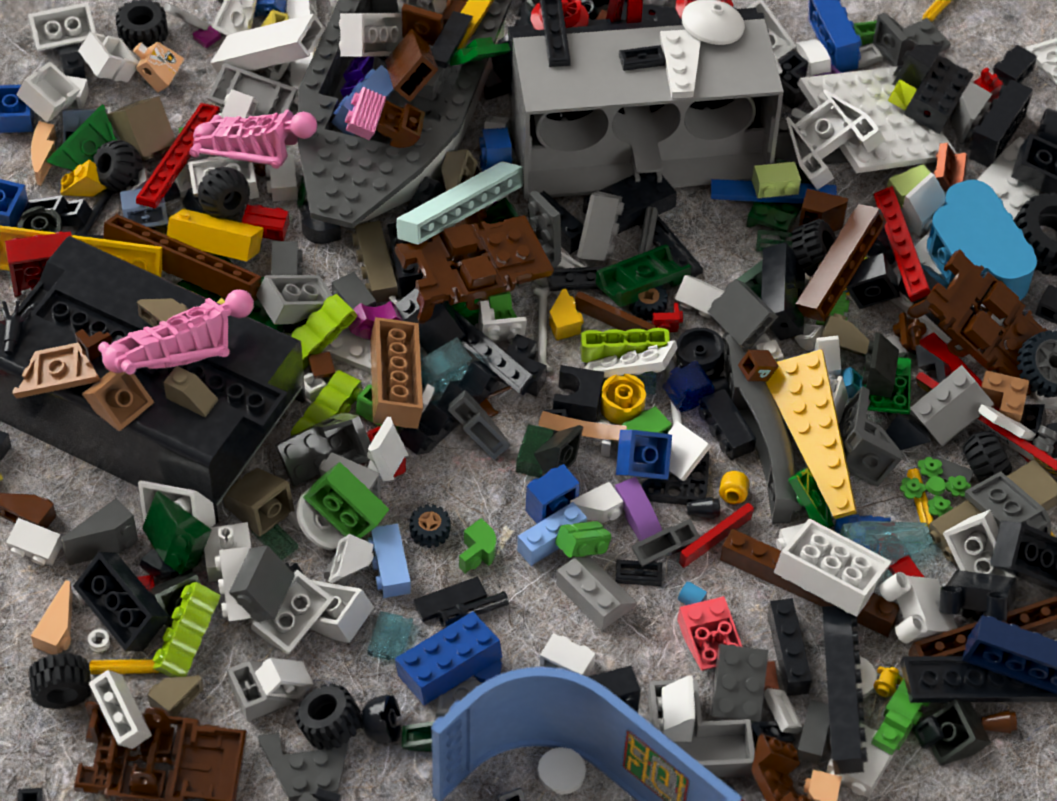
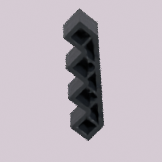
M472 361L462 380L450 381L440 400L429 401L421 414L418 429L403 428L399 436L404 446L416 455L432 451L437 444L460 424L448 411L449 404L466 390L480 405L498 388L500 377L482 361Z

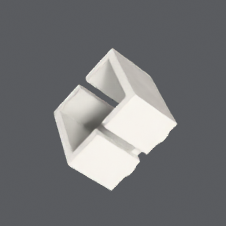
M90 32L79 49L84 62L91 67L93 74L101 79L108 78L116 82H129L139 63L123 40L108 35L105 37L103 34Z
M48 62L37 72L24 79L16 95L43 120L49 122L59 112L73 104L80 88L56 66Z

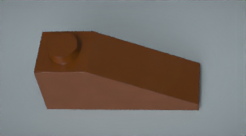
M0 493V516L15 524L18 518L47 529L56 518L54 504L48 498H41L35 494Z

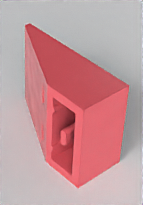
M724 596L679 608L677 621L683 638L701 671L716 668L719 644L742 647Z

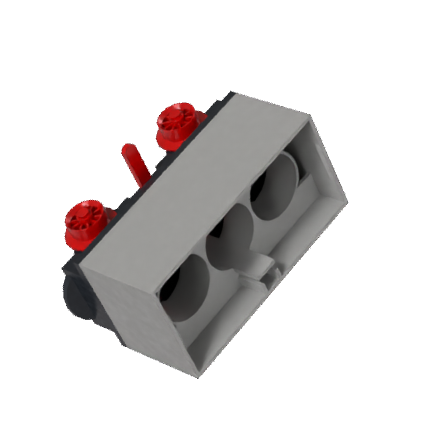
M562 0L571 64L570 66L549 67L540 2L536 4L531 11V22L528 25L508 26V34L497 42V44L508 43L511 51L500 56L491 57L493 70L501 80L507 83L510 101V123L517 164L523 166V186L521 187L523 199H529V193L535 190L539 193L545 191L551 197L593 194L634 175L635 181L638 182L640 181L639 173L656 172L657 182H662L663 175L672 187L708 185L711 183V179L752 181L754 166L774 164L784 92L764 14L757 13L756 8L736 9L745 23L743 35L739 40L726 45H715L701 41L694 96L672 99L665 66L623 71L621 59H619V50L661 45L660 31L686 30L682 23L683 10L688 4L697 0H676V11L673 14L655 15L651 19H642L643 0H627L626 20L612 22L610 19L591 20L586 8L581 4V0ZM719 0L733 7L731 0Z

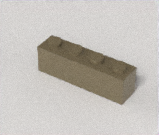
M380 220L357 224L355 226V233L352 234L353 246L358 247L356 257L358 263L362 262L360 271L362 279L367 281L365 287L375 298L376 303L389 301L390 296H396V299H398V287Z

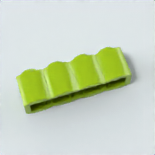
M337 294L328 297L320 310L309 315L305 325L296 328L292 332L291 337L301 341L303 371L309 365L308 356L322 353L326 346L331 344L358 316Z
M652 328L647 331L643 329H629L627 331L611 329L604 332L598 330L584 331L581 333L580 342L581 361L588 363L614 355L619 359L630 351L636 350V353L639 354L647 351L650 346L666 347L668 346L667 342H670L669 330Z
M338 370L332 376L327 386L318 394L316 400L307 408L303 417L294 425L290 432L291 436L334 415L344 412L349 413L351 405L357 401L358 395L363 391L362 381Z
M198 582L189 584L183 589L181 605L177 606L172 614V626L167 628L163 634V647L157 650L153 658L155 662L153 669L170 678L187 676L193 658L200 647L202 637L208 628L211 616L220 599V594Z

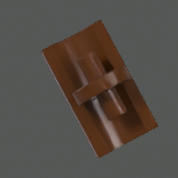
M902 312L899 314V322L893 325V332L901 338L899 341L907 352L910 351L917 355L915 346L920 345L919 340L927 332V326L925 323L920 322L919 319L908 318L906 313Z

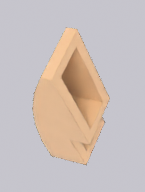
M41 121L36 126L31 146L35 179L37 185L40 186L52 166L46 160L56 151L55 141L57 139L55 125Z

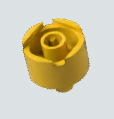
M631 374L609 377L602 386L601 414L610 422L618 425L638 417L645 410L646 391L643 382Z

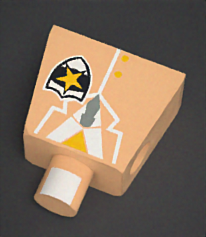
M140 42L133 50L141 58L136 66L137 71L157 93L170 85L184 60L183 57L159 42H156L149 48Z

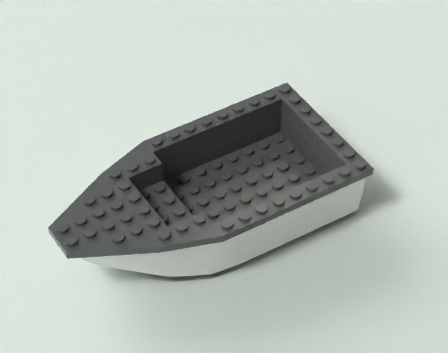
M338 0L298 88V113H311L316 118L318 125L313 136L307 139L298 138V148L311 219L354 228L360 222L368 221L412 200L425 177L434 180L440 179L443 176L441 168L447 152L459 150L492 69L491 58L450 66L452 67L449 79H445L441 93H437L433 101L416 95L409 102L394 90L387 101L401 108L408 103L425 112L421 137L410 147L397 148L390 146L391 138L382 135L376 130L370 140L356 134L354 136L344 134L331 123L336 116L333 113L343 99L340 91L346 83L343 74L354 59V57L340 56V13H399L397 0ZM494 0L466 46L474 39L487 37L492 38L494 45L503 38L505 18L512 0Z

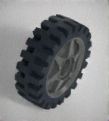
M1048 330L1032 336L1021 345L1022 348L1018 351L1020 355L1017 357V362L1021 363L1017 365V368L1023 371L1019 374L1021 379L1026 378V380H1029V385H1031L1029 390L1032 392L1037 391L1039 396L1044 395L1045 398L1057 397V331L1052 332V330Z

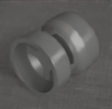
M1041 425L1038 430L1039 435L1037 438H1034L1032 445L1052 455L1055 449L1054 444L1057 441V432Z

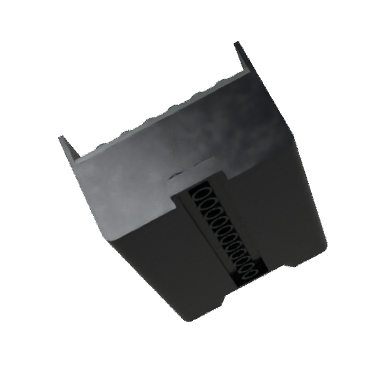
M68 236L46 262L40 281L19 305L18 316L20 317L29 306H32V310L29 311L31 315L26 318L21 326L18 341L14 346L12 355L4 353L5 320L0 321V421L139 487V481H146L195 490L213 502L217 525L219 522L217 506L293 400L295 399L301 403L306 401L301 341L247 316L240 319L231 315L228 316L229 355L227 357H209L178 366L195 374L218 398V402L206 417L166 398L164 381L176 366L157 368L150 377H147L138 368L136 369L134 374L154 403L121 431L115 429L95 413L83 396V393L95 383L16 399L13 395V389L15 387L19 388L24 379L21 375L25 368L29 366L35 351L76 343L75 333L81 329L89 337L97 332H102V334L108 332L113 342L117 335L127 337L130 332L144 330L143 328L147 326L152 328L153 326L139 316L137 302L140 299L173 298L179 304H184L188 309L199 307L207 299L74 237ZM102 355L91 361L100 379L109 372L102 362Z

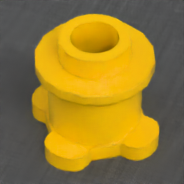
M879 666L877 672L880 676L873 684L874 689L880 696H893L896 692V685L901 684L903 678L899 675L897 668Z

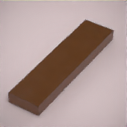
M578 291L575 296L577 311L622 331L629 329H643L647 331L655 328V325L583 292Z

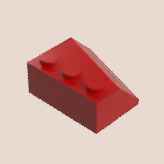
M60 231L49 235H35L28 238H13L5 241L15 297L22 295L21 291L29 288L32 290L37 285L46 262L68 236L72 237L71 231Z

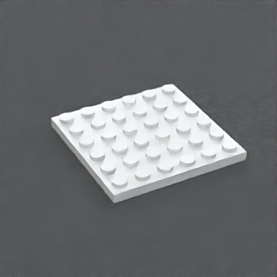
M897 66L800 78L797 83L813 109L827 101L823 93L824 90H827L869 115L880 129L886 141L869 153L856 136H853L839 147L856 173L937 162L936 154L939 152L941 143H948L954 154H957L942 131L938 134L904 115L905 110L887 101L895 88L892 83L896 78L893 74Z

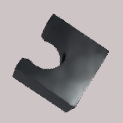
M561 365L558 387L572 390L575 393L571 395L554 394L553 409H566V416L568 418L596 423L604 383V372Z

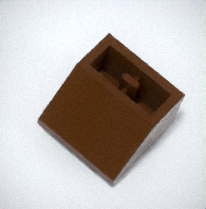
M807 189L798 227L814 220L822 219L828 223L833 232L842 229L849 198Z

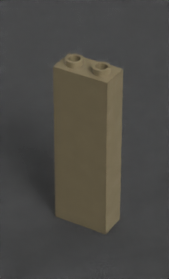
M1035 459L1007 476L1045 508L1046 511L1057 505V482ZM968 500L930 522L927 533L929 540L934 545H937L945 558L956 567L958 566L943 532L969 517L982 513Z

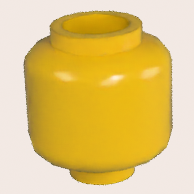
M739 471L725 473L720 482V497L730 504H739L745 501L750 487L748 477Z

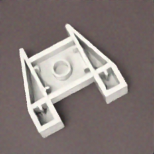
M827 90L823 91L827 101L794 124L789 116L786 118L799 166L816 190H819L834 179L822 159L853 136H856L868 153L886 141L880 129L869 115Z

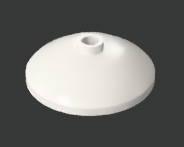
M697 0L691 2L684 8L682 13V23L685 29L692 36L706 43L715 45L734 43L741 38L745 29L744 20L738 11L729 4L719 0Z
M307 489L300 496L297 503L296 514L298 523L303 533L311 542L327 550H337L339 540L344 538V536L303 498L309 490Z

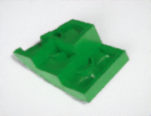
M491 37L474 39L465 48L456 50L450 61V66L500 56L508 53L511 49L508 43L494 45Z

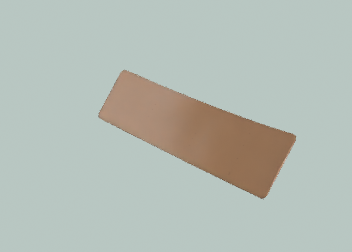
M545 411L542 412L538 423L541 427L555 431L581 425L583 426L582 436L618 441L620 430L627 429V426L582 421Z

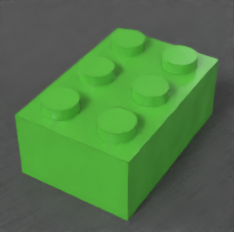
M341 462L317 479L303 496L344 537L351 534L361 539L377 527L389 511V508Z

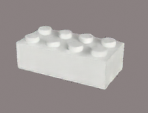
M340 13V56H389L403 40L402 13Z

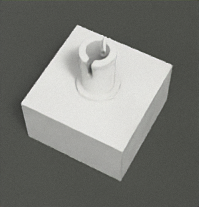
M248 522L210 527L212 531L204 548L209 582L223 579L222 571H217L215 556H220L219 550L247 546L249 552L251 542Z

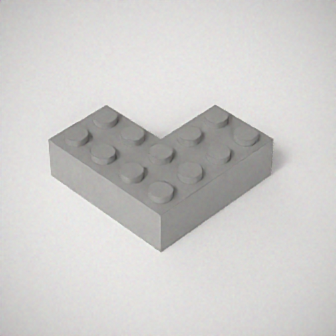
M693 679L695 723L692 742L674 743L717 778L753 776L751 768L755 751L751 720L702 722L697 679ZM677 680L649 681L648 704L650 723L658 730V718H661V711H657L656 699L661 697L662 687Z

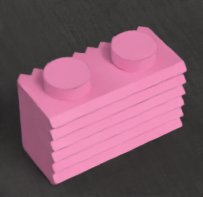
M363 87L359 93L355 92L351 104L354 105L353 110H349L345 119V123H348L346 131L370 140L375 133L387 97L366 89V87Z

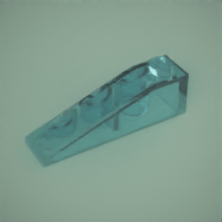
M861 521L843 524L840 535L890 560V565L907 555L910 556L933 544L927 523Z

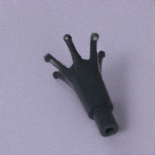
M16 300L15 310L12 315L9 314L6 301H2L4 308H0L5 319L4 353L8 355L13 354L21 326L26 318L31 315L29 311L32 310V306H29L21 317L18 316L19 300Z

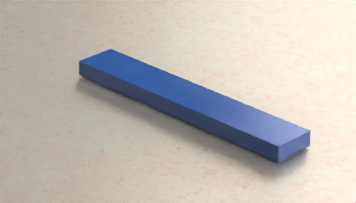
M711 179L710 183L711 199L803 204L807 189L816 190L813 184L800 183L799 193L796 195L757 198L752 181ZM825 184L818 190L837 195L836 185Z

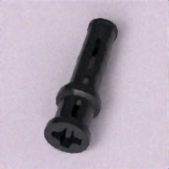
M505 591L467 605L459 603L452 609L446 611L439 610V622L444 629L471 612L478 616L509 605V599ZM492 603V604H490V605H487V606H484V607H481V608H477V607H480V606H483V605Z

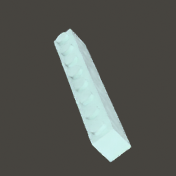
M501 161L398 217L396 224L397 239L419 245L444 229L451 227L523 186V166Z

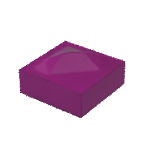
M209 25L207 30L199 28L192 33V37L207 49L221 39V34Z

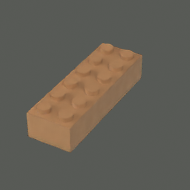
M375 317L370 337L373 423L382 425L387 417H391L395 426L418 429L423 411L419 323Z

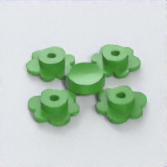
M926 457L925 460H919L917 464L918 468L921 469L920 474L923 476L927 475L929 478L926 485L919 483L917 478L910 479L905 477L902 479L900 491L904 492V496L907 499H913L914 497L921 498L922 493L927 489L929 493L936 495L933 497V500H929L927 503L929 506L928 512L932 516L938 515L940 517L953 509L950 506V500L940 496L945 492V489L951 492L954 497H965V491L971 488V485L961 475L956 478L951 476L948 482L945 483L938 476L943 473L941 468L942 462L938 459L933 460L931 457Z

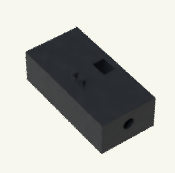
M787 242L764 248L761 300L779 316L769 328L780 341L803 335L804 317L798 309L796 302L805 290V272L798 264L794 251Z

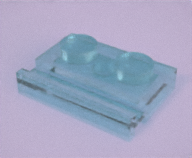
M380 611L367 655L386 660H395L396 657L403 654L413 626V618L405 619L400 615Z

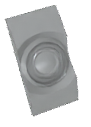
M223 63L207 99L224 108L225 97L233 89L252 96L259 101L254 116L272 115L274 113L282 114L285 110L290 109L298 89Z

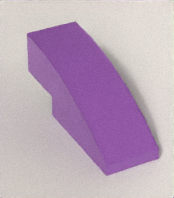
M633 477L616 484L615 490L624 501L625 518L639 541L662 531L650 501L637 478Z

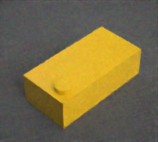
M182 209L169 217L167 236L204 252L247 262L260 252L264 228Z

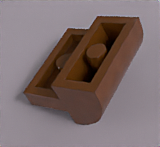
M386 100L376 131L391 138L390 146L397 148L410 147L421 137L425 112L408 103L401 108Z

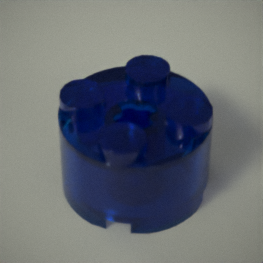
M693 361L682 369L680 367L672 369L669 372L670 377L662 385L663 390L675 408L679 409L680 412H687L700 405L698 401L702 397L712 394L715 390L712 381L698 361Z

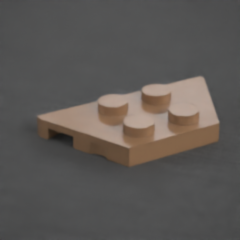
M73 343L35 351L29 366L25 368L21 375L24 379L19 388L15 387L13 389V395L17 399L100 382V377L81 345Z

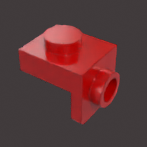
M674 303L672 313H653L652 324L655 325V328H664L669 330V332H678L679 324H683V311H679L678 303Z

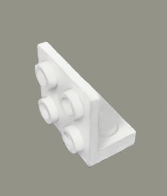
M489 300L480 301L478 314L479 330L496 344L505 341L511 343L516 334L525 337L526 317L495 320L494 309L490 308Z

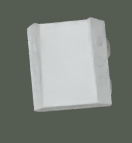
M391 417L385 419L370 444L367 458L370 459L368 468L380 473V478L383 482L395 480L393 476L405 456H409Z

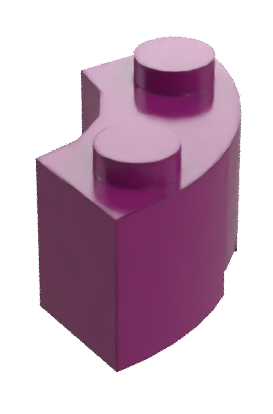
M391 301L377 307H370L360 303L353 309L358 316L348 327L354 335L370 340L375 317L403 321L396 305Z

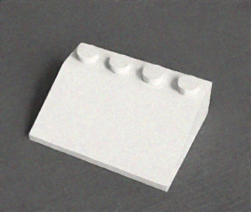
M809 518L781 551L774 573L857 617L889 568L891 561Z

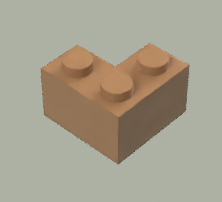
M986 370L981 388L993 401V407L999 408L1000 413L1020 423L1029 380Z

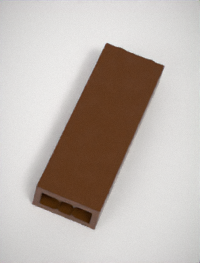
M413 29L409 31L385 59L393 89L409 102L414 99L439 70L428 42Z

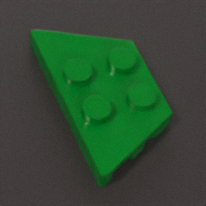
M101 104L46 162L69 171L75 170L78 165H82L88 160L94 162L93 157L99 147L109 141L117 140L114 136L111 122H109L105 106Z
M808 468L790 477L788 481L797 494L800 506L806 508L808 518L829 529L834 526L830 509Z

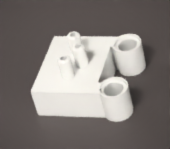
M897 572L879 585L880 593L884 599L890 602L895 599L898 601L900 614L903 616L899 618L900 624L896 626L895 631L903 643L908 644L912 641H919L957 628L952 615L943 614L939 611L941 585L938 579L906 576L901 572Z

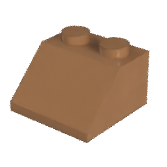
M109 371L100 379V382H96L83 393V396L95 413L118 431H121L154 403L134 373L129 375L126 372L114 373Z

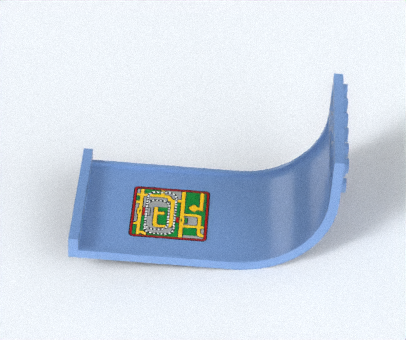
M531 667L497 675L477 686L461 701L457 700L451 706L449 712L444 717L437 718L432 725L433 798L437 801H442L471 772L488 759L511 749L531 746L564 747L574 750L637 801H742L740 795L611 691L586 676L564 669Z

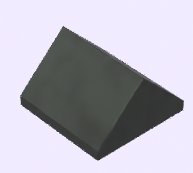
M577 425L556 432L534 453L545 475L552 468H558L563 464L569 468L576 461L583 426Z

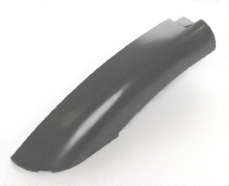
M724 333L722 339L724 342V364L726 379L729 385V397L756 437L755 449L767 484L772 524L790 523L791 515L795 514V511L801 510V506L797 500L796 492L788 481L790 477L796 474V466L783 417L766 382L747 381L738 366L746 352L729 333Z

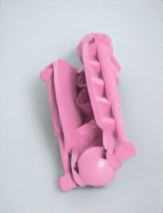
M285 110L282 114L274 113L272 115L249 116L248 118H241L240 116H236V118H222L220 115H214L210 122L202 123L195 128L193 146L189 153L195 158L200 154L229 157L232 160L267 164L278 169L288 157L285 145H295L298 142V138L307 139L313 136L318 125L316 118L311 113L299 112L294 115L290 110Z
M240 289L229 293L225 303L218 305L210 298L205 299V303L199 307H192L169 318L167 321H161L159 326L152 328L147 326L143 328L144 330L130 332L127 337L115 341L111 345L107 342H102L98 347L102 353V362L106 369L111 372H126L131 375L135 373L137 368H168L197 362L209 357H227L230 353L228 349V316L231 315L239 319L245 318L254 308V300L247 291Z

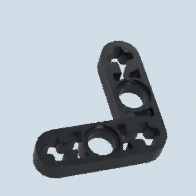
M709 451L701 459V463L697 464L687 477V482L661 479L645 480L642 483V488L649 501L687 505V502L706 498ZM694 472H700L704 475V477L701 479H695L692 477L691 474ZM695 487H699V497L694 496ZM649 488H654V493H650ZM661 488H664V494H661ZM677 489L680 494L671 496L668 490Z

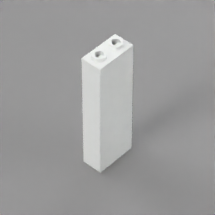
M313 13L227 35L210 64L218 73L223 63L246 71H252L310 56L326 28Z

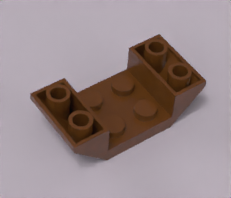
M761 734L758 737L751 772L765 800L820 801L797 794L793 787V780L788 774L801 764L797 756V749L791 743Z

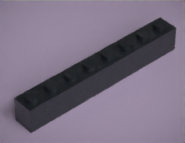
M835 605L822 607L833 769L835 775L864 772V762H868L867 748L862 747V742H866L865 727L861 728V722H865L864 708H859V703H863L862 688H858V684L862 683L861 669L856 667L857 664H861L859 650H855V646L859 645L858 631H854V627H858L857 617Z

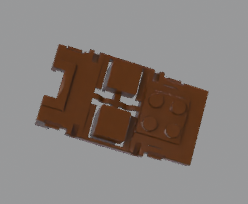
M525 215L505 219L503 222L486 224L483 221L480 222L479 227L476 223L450 227L419 245L410 242L396 244L395 253L404 269H407V266L417 263L419 266L418 273L422 272L423 274L422 279L416 280L415 287L419 291L416 300L420 307L417 316L419 324L431 319L435 304L443 303L444 301H448L450 305L466 302L469 310L479 309L480 301H487L488 296L512 291L516 284L552 276L554 271ZM476 249L481 253L480 256L469 258L467 255L476 252ZM450 266H454L456 268L460 267V274L458 273L457 269L452 270Z
M959 249L953 253L944 267V271L950 270L955 275L947 289L940 283H937L927 297L909 307L907 314L910 317L919 318L931 312L940 320L938 326L952 338L948 342L947 347L953 355L964 357L970 354L987 371L995 370L996 373L1021 378L1019 374L1023 371L1017 368V365L1021 363L1017 362V357L1020 355L1018 351L1022 348L1021 345L1032 336L1048 330L1046 328L1043 329L1033 319L1031 315L1033 312L1030 309L1025 312L1023 311L1026 306L1002 281H998L989 271L982 274L984 267L982 265H974L965 256V253ZM971 305L974 306V311L976 313L972 317H970L973 313V311L970 309ZM992 314L999 320L1005 318L1002 322L1004 325L1000 326L991 318ZM960 345L963 349L959 350L955 346ZM1031 385L1028 386L1026 396L1030 395L1032 392L1031 390H1029L1031 388Z
M91 701L86 702L85 708L89 716V724L85 741L98 744L93 767L84 766L83 763L78 764L74 782L75 792L98 794L100 792L104 795L105 799L110 800L111 796H115V799L118 801H185L192 798H202L208 801L237 800L248 736L247 730L223 728L208 724L200 725L198 719L169 716L168 712L164 709L150 707L141 715L152 736L139 744L141 755L130 756L131 751H137V746L130 749L118 745L99 704ZM171 724H176V725H178L176 732H175V728H174V727H171ZM172 755L176 756V761L171 760ZM142 760L147 762V768H140L137 766V763H134L133 766H128V762ZM155 763H167L170 766H174V770H169L168 780L165 770L154 769Z

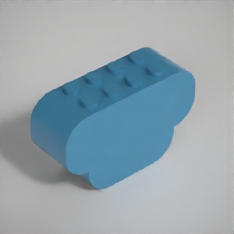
M979 180L962 181L952 185L947 190L944 206L936 210L933 215L930 235L926 244L928 254L945 281L950 284L955 277L950 270L944 271V267L953 253L960 249L974 265H982L984 267L982 274L989 271L998 281H1002L1019 297V300H1022L1028 294L1037 258L1033 247L1024 238L1022 230L1018 229L1012 215L1005 209L1002 199L996 195L988 184Z

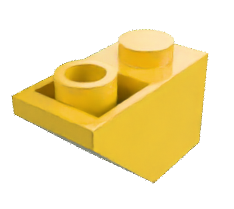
M88 160L82 165H78L69 174H65L61 179L60 194L63 196L94 197L106 189V186L102 185L99 181L96 164Z
M567 289L561 290L549 312V326L556 341L581 334V325L584 324L581 312L576 310L574 297L569 296Z

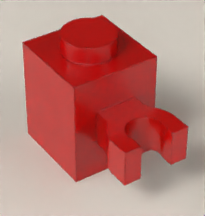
M986 67L981 71V77L973 83L992 93L989 100L991 103L994 99L998 98L1003 82L998 79L997 74L992 75L989 72L990 69Z

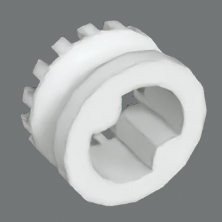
M96 629L89 634L88 643L91 651H94V653L107 651L110 639L105 630ZM98 637L103 638L102 644H94L93 642H96Z

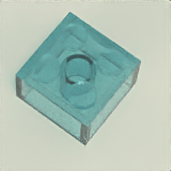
M457 337L421 359L423 389L429 384L435 387L434 391L438 393L447 386L446 383L451 380H460L464 376V372L469 368L468 365L472 358Z

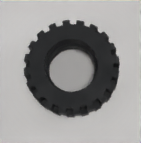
M1044 193L1039 196H1033L1029 201H1026L1014 218V223L1018 229L1022 230L1024 238L1034 249L1037 258L1035 271L1039 270L1041 274L1049 275V273H1052V276H1057V241L1049 238L1040 227L1046 226L1057 232V194L1051 193L1048 195V193Z

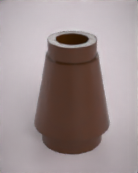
M1006 710L983 716L982 725L985 731L1011 734L1012 731H1017L1016 712Z

